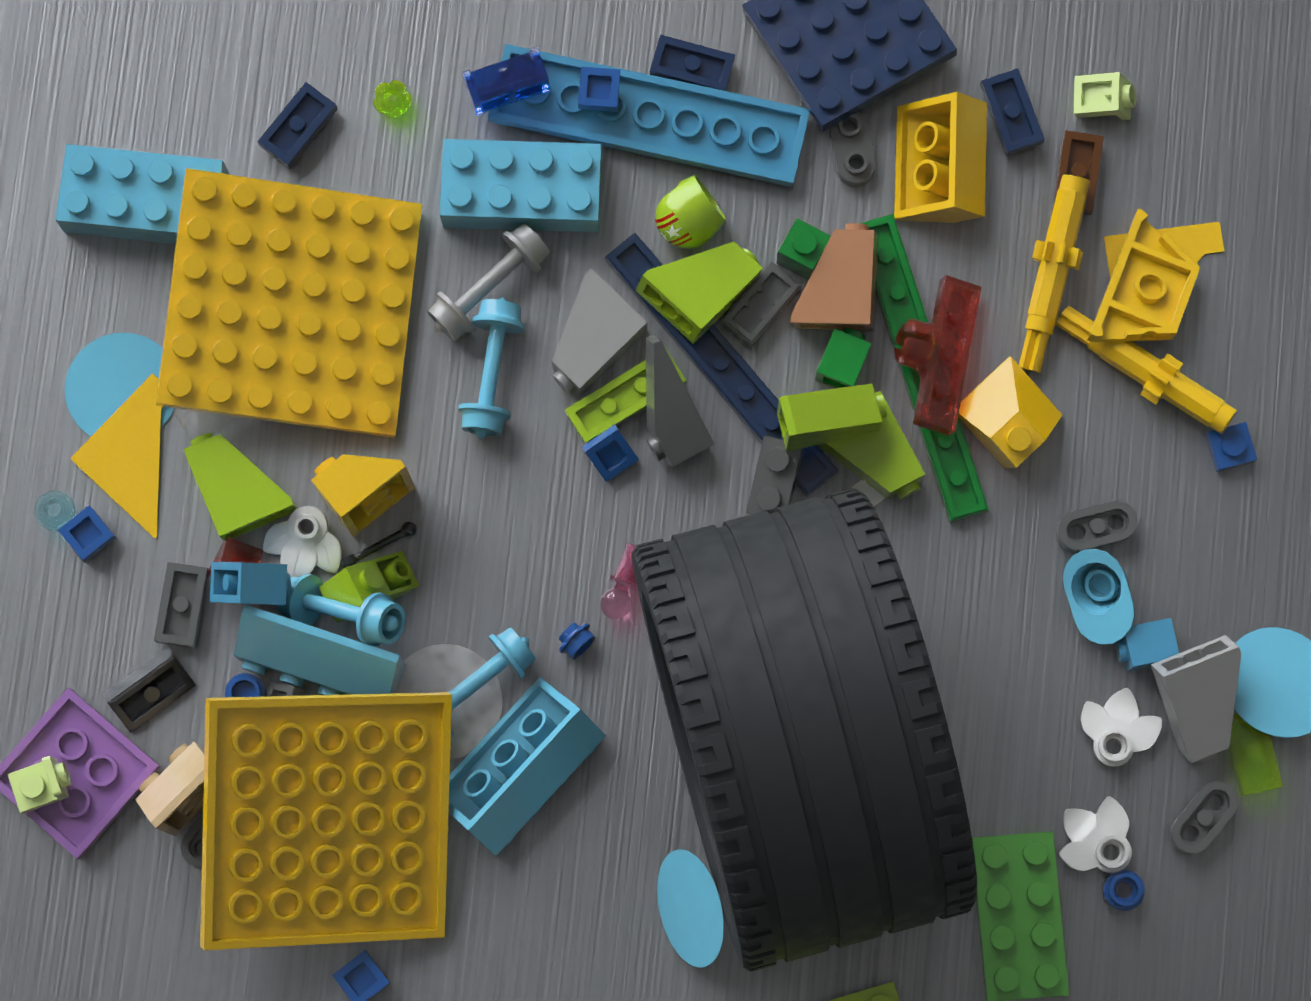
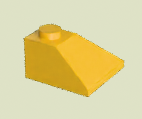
M1011 356L1004 360L952 409L1003 468H1017L1047 439L1063 416Z

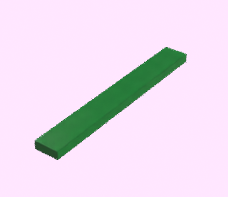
M890 214L862 222L860 224L868 225L869 230H875L878 236L876 296L949 524L987 513L989 509L960 419L952 411L955 407L953 397L894 215Z

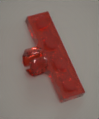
M945 275L939 280L932 323L929 324L912 318L906 324H903L898 332L895 343L902 346V349L894 347V359L900 365L915 369L921 378L913 419L914 425L948 436L956 430L981 286Z

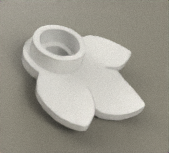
M314 506L297 508L292 512L288 521L274 524L268 530L264 539L263 551L274 555L281 554L280 564H287V573H289L290 577H301L302 575L310 574L315 565L334 574L337 573L342 559L340 541L328 531V522L325 514ZM303 519H309L313 522L314 530L312 533H305L301 530L300 523Z
M1124 688L1113 694L1104 707L1097 703L1086 701L1080 718L1083 731L1093 740V751L1096 758L1102 764L1109 767L1121 766L1129 761L1133 752L1149 749L1156 742L1162 728L1161 717H1139L1137 702L1129 688ZM1108 740H1115L1119 743L1120 750L1117 754H1111L1107 751L1106 743Z
M1107 796L1099 806L1096 814L1076 808L1064 811V829L1071 842L1064 846L1058 855L1069 867L1079 871H1086L1097 867L1103 872L1115 873L1123 870L1129 864L1132 850L1128 840L1125 838L1129 829V819L1127 813L1117 800ZM1112 845L1117 849L1118 854L1115 860H1108L1104 857L1103 850L1105 846Z

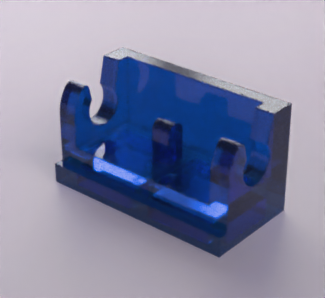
M537 46L529 48L528 53L474 71H470V69L462 71V76L476 115L550 91L549 78Z

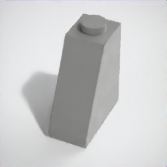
M592 268L585 273L552 359L553 370L556 372L552 376L554 380L566 392L569 393L574 389L580 396L648 331L647 321Z
M1226 635L1151 664L1178 750L1191 763L1209 761L1215 758L1218 752L1228 749L1230 745L1241 651L1239 646Z

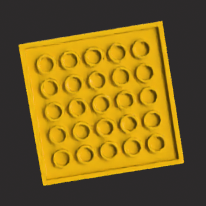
M186 168L155 405L394 438L396 436L422 204Z
M448 692L206 698L200 947L204 951L445 937L452 694Z

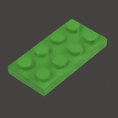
M1053 831L973 837L977 872L976 902L986 1001L1069 996Z

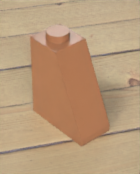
M850 223L845 225V229H835L791 314V324L795 329L844 330V328H850L856 331H874L878 236L875 230H869V226L866 224Z

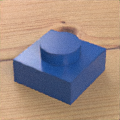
M581 67L578 109L618 112L620 69Z
M1246 422L1228 426L1222 434L1215 430L1205 434L1216 472L1251 464L1258 460Z
M615 424L582 446L584 452L606 482L639 460Z
M90 505L58 529L60 534L85 563L116 539V536Z
M364 950L332 975L351 1001H368L391 983L367 950Z

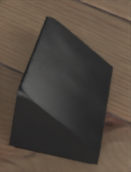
M167 647L112 686L103 695L107 704L131 733L196 686V684L172 650Z

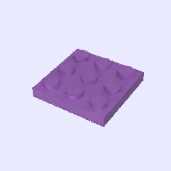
M68 687L0 764V792L18 807L7 774L40 763L42 758L47 756L56 758L58 763L64 762L72 785L66 787L69 797L25 814L75 858L80 860L140 792V785L150 775L157 772L161 766Z

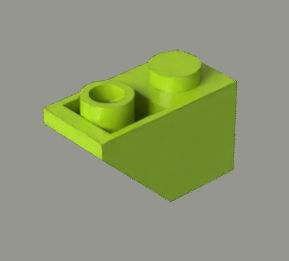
M403 551L348 566L321 585L319 589L325 598L361 607L365 599L373 593H384L390 596L393 601L415 590L420 585ZM333 617L336 623L345 621L344 619Z

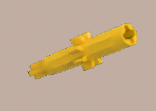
M1062 175L1045 242L1040 240L1035 242L1032 258L1034 261L1040 262L1027 313L1028 317L1025 325L1027 333L1019 361V366L1023 370L1035 373L1041 372L1049 335H1053L1069 269L1079 270L1083 252L1081 249L1075 248L1090 185V180L1082 177Z
M1069 305L1063 310L1055 325L1086 344L1087 348L1097 354L1099 358L1143 385L1141 396L1155 405L1163 398L1218 433L1222 434L1226 430L1237 410L1225 403L1220 397L1180 373L1184 363L1168 353L1160 360L1132 341L1094 343L1087 341L1094 321Z

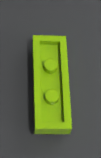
M669 354L683 384H687V380ZM646 360L565 409V414L584 444L614 424L617 427L646 409Z

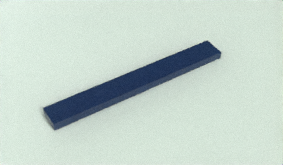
M636 233L632 234L607 254L605 261L761 444L764 436L783 439L777 417L779 400L713 324L693 344L635 291L644 273L663 265ZM818 445L804 448L796 485L807 497L838 473L836 466Z

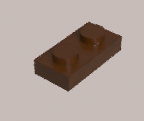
M1065 130L1052 209L1054 208L1062 175L1066 174L1090 180L1083 214H1092L1104 136Z

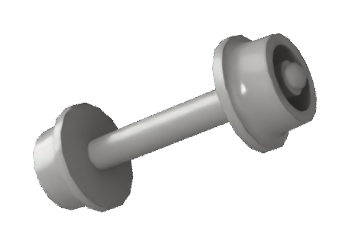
M524 223L512 232L504 231L502 237L511 251L455 303L443 292L439 291L436 294L437 301L427 311L435 322V332H444L453 341H456L467 332L474 333L476 329L466 314L522 262L535 273L541 270L540 264L550 254L548 247L542 241V233L534 232Z

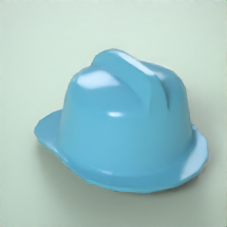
M1086 549L1073 555L1065 565L1063 583L1074 621L1080 633L1089 641L1101 645L1114 644L1126 636L1132 628L1135 617L1134 602L1129 589L1127 574L1117 559L1108 552L1098 549Z

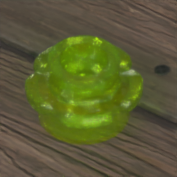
M401 81L382 82L374 91L376 97L373 99V104L379 113L392 118L398 117L410 107L412 101L411 93L406 90V85ZM390 95H394L396 97L394 101L388 100Z

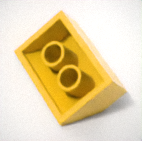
M953 92L897 106L895 220L957 223L985 217L987 102L960 92Z
M342 454L337 459L330 457L323 461L314 470L316 476L311 479L323 501L353 537L415 489L410 474L401 460Z

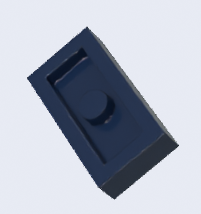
M660 34L650 68V75L726 91L735 61V54Z
M1017 68L981 80L980 87L1006 156L1043 144L1045 139L1019 69Z
M305 82L257 141L258 145L290 169L338 110L337 104Z

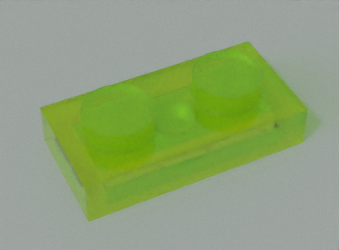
M1238 713L1233 714L1229 752L1240 796L1283 787L1270 735L1249 725Z

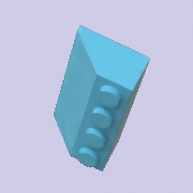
M244 604L234 656L238 660L243 661L242 669L262 676L265 675L267 669L281 674L279 681L298 688H302L304 682L318 686L319 690L317 693L320 695L397 693L406 667L400 655Z
M539 677L450 774L449 814L489 851L497 856L532 816L540 810L554 792L567 781L568 777L587 756L595 750L606 735L580 708Z

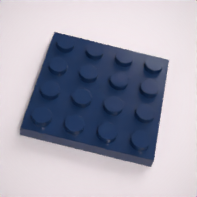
M749 0L742 4L744 14L807 109L810 110L811 115L822 132L957 56V48L924 0Z

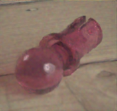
M626 543L625 551L615 575H610L609 580L615 582L614 588L605 591L600 600L602 612L611 619H621L629 613L632 603L628 593L630 589L638 591L632 563V552L636 546Z

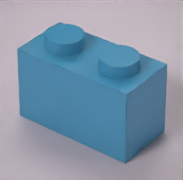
M211 562L210 602L286 605V597L291 589V578L289 573H287V564Z

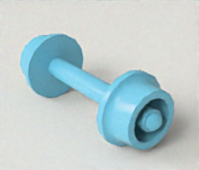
M503 297L498 300H482L478 315L472 318L473 325L489 331L478 403L459 404L458 411L462 413L461 429L465 432L476 434L479 439L485 436H501L505 421L511 418L510 411L494 406L505 333H522L525 326L520 321L521 306L508 302Z
M312 574L290 577L291 589L286 597V605H277L281 615L307 625H312L316 622L321 613L355 622L358 638L362 643L371 646L393 644L399 639L405 626L406 617L404 609L401 605L394 603L390 596L381 592L373 593L365 599L361 607L323 597L319 589L323 582L319 577Z
M511 627L499 635L491 634L488 636L499 653L449 692L452 694V710L508 665L521 679L526 676V668L536 660L528 648L529 638H520Z

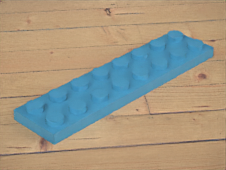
M505 44L488 113V122L590 144H601L603 147L793 187L810 110ZM581 67L620 69L618 112L578 109Z

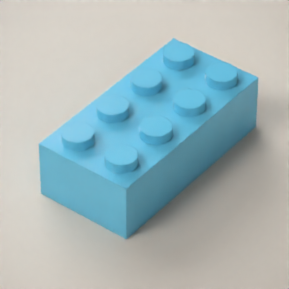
M443 139L440 219L443 228L515 230L524 223L533 231L599 233L602 171L601 144Z
M66 144L55 221L65 233L176 244L186 168L229 174V171L224 161L218 159Z

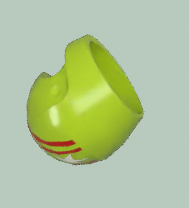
M696 175L680 181L674 189L661 199L655 211V223L661 236L673 246L685 249L697 248L707 243L727 221L711 193Z

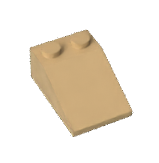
M193 742L190 746L184 743L178 747L168 758L171 764L160 775L157 772L150 775L140 785L139 790L142 793L135 799L156 829L175 837L203 810L204 749L196 742Z

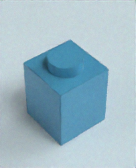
M1172 618L1133 625L1124 638L1114 643L1119 663L1125 662L1127 671L1151 667V664L1179 654Z

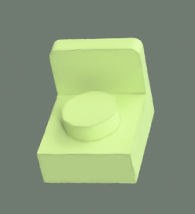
M1120 72L1075 76L1073 111L1075 116L1085 118L1116 115L1121 120L1131 119V108H1134L1136 105V90L1134 85Z
M52 756L44 757L40 763L7 774L19 812L22 814L69 797L66 787L72 785L68 769L64 762L58 763L57 759Z

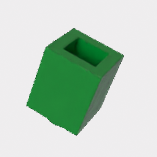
M796 218L778 250L776 263L809 280L831 236Z
M844 328L842 332L834 329L816 371L815 380L833 388L855 386L872 343L865 341L866 336L856 330Z

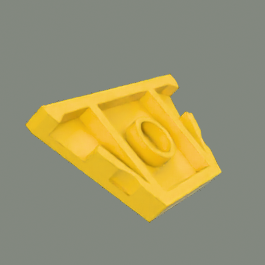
M1137 209L1089 333L1087 341L1092 343L1173 340L1201 267L1188 254L1182 253L1178 249L1177 243L1166 232L1161 235L1147 221L1149 215L1141 209Z

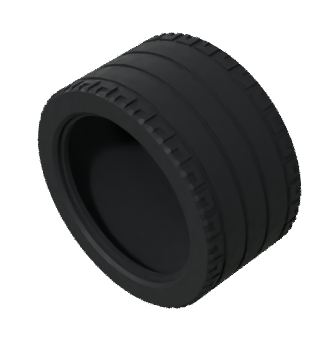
M850 488L827 494L825 500L815 497L777 507L774 513L771 514L768 511H762L724 521L722 527L719 528L715 525H709L672 535L670 541L664 542L661 538L636 545L632 552V563L648 637L711 874L719 893L725 921L741 966L751 972L777 964V960L780 959L789 962L829 951L831 945L841 948L881 937L883 931H888L892 934L933 923L936 917L948 919L970 912L977 898V872L970 823L952 740L929 655L906 583L883 524L868 497L859 490Z

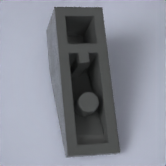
M651 335L646 338L647 429L652 438L647 440V443L657 461L664 459L666 463L674 467L714 445V442L661 339Z

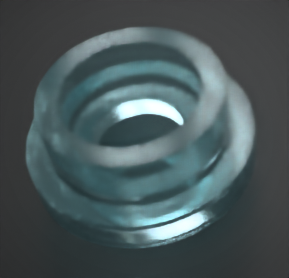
M49 491L41 495L37 500L34 514L37 522L47 530L58 531L75 516V506L67 494L61 491ZM54 503L59 504L61 507L60 513L54 517L48 516V507Z

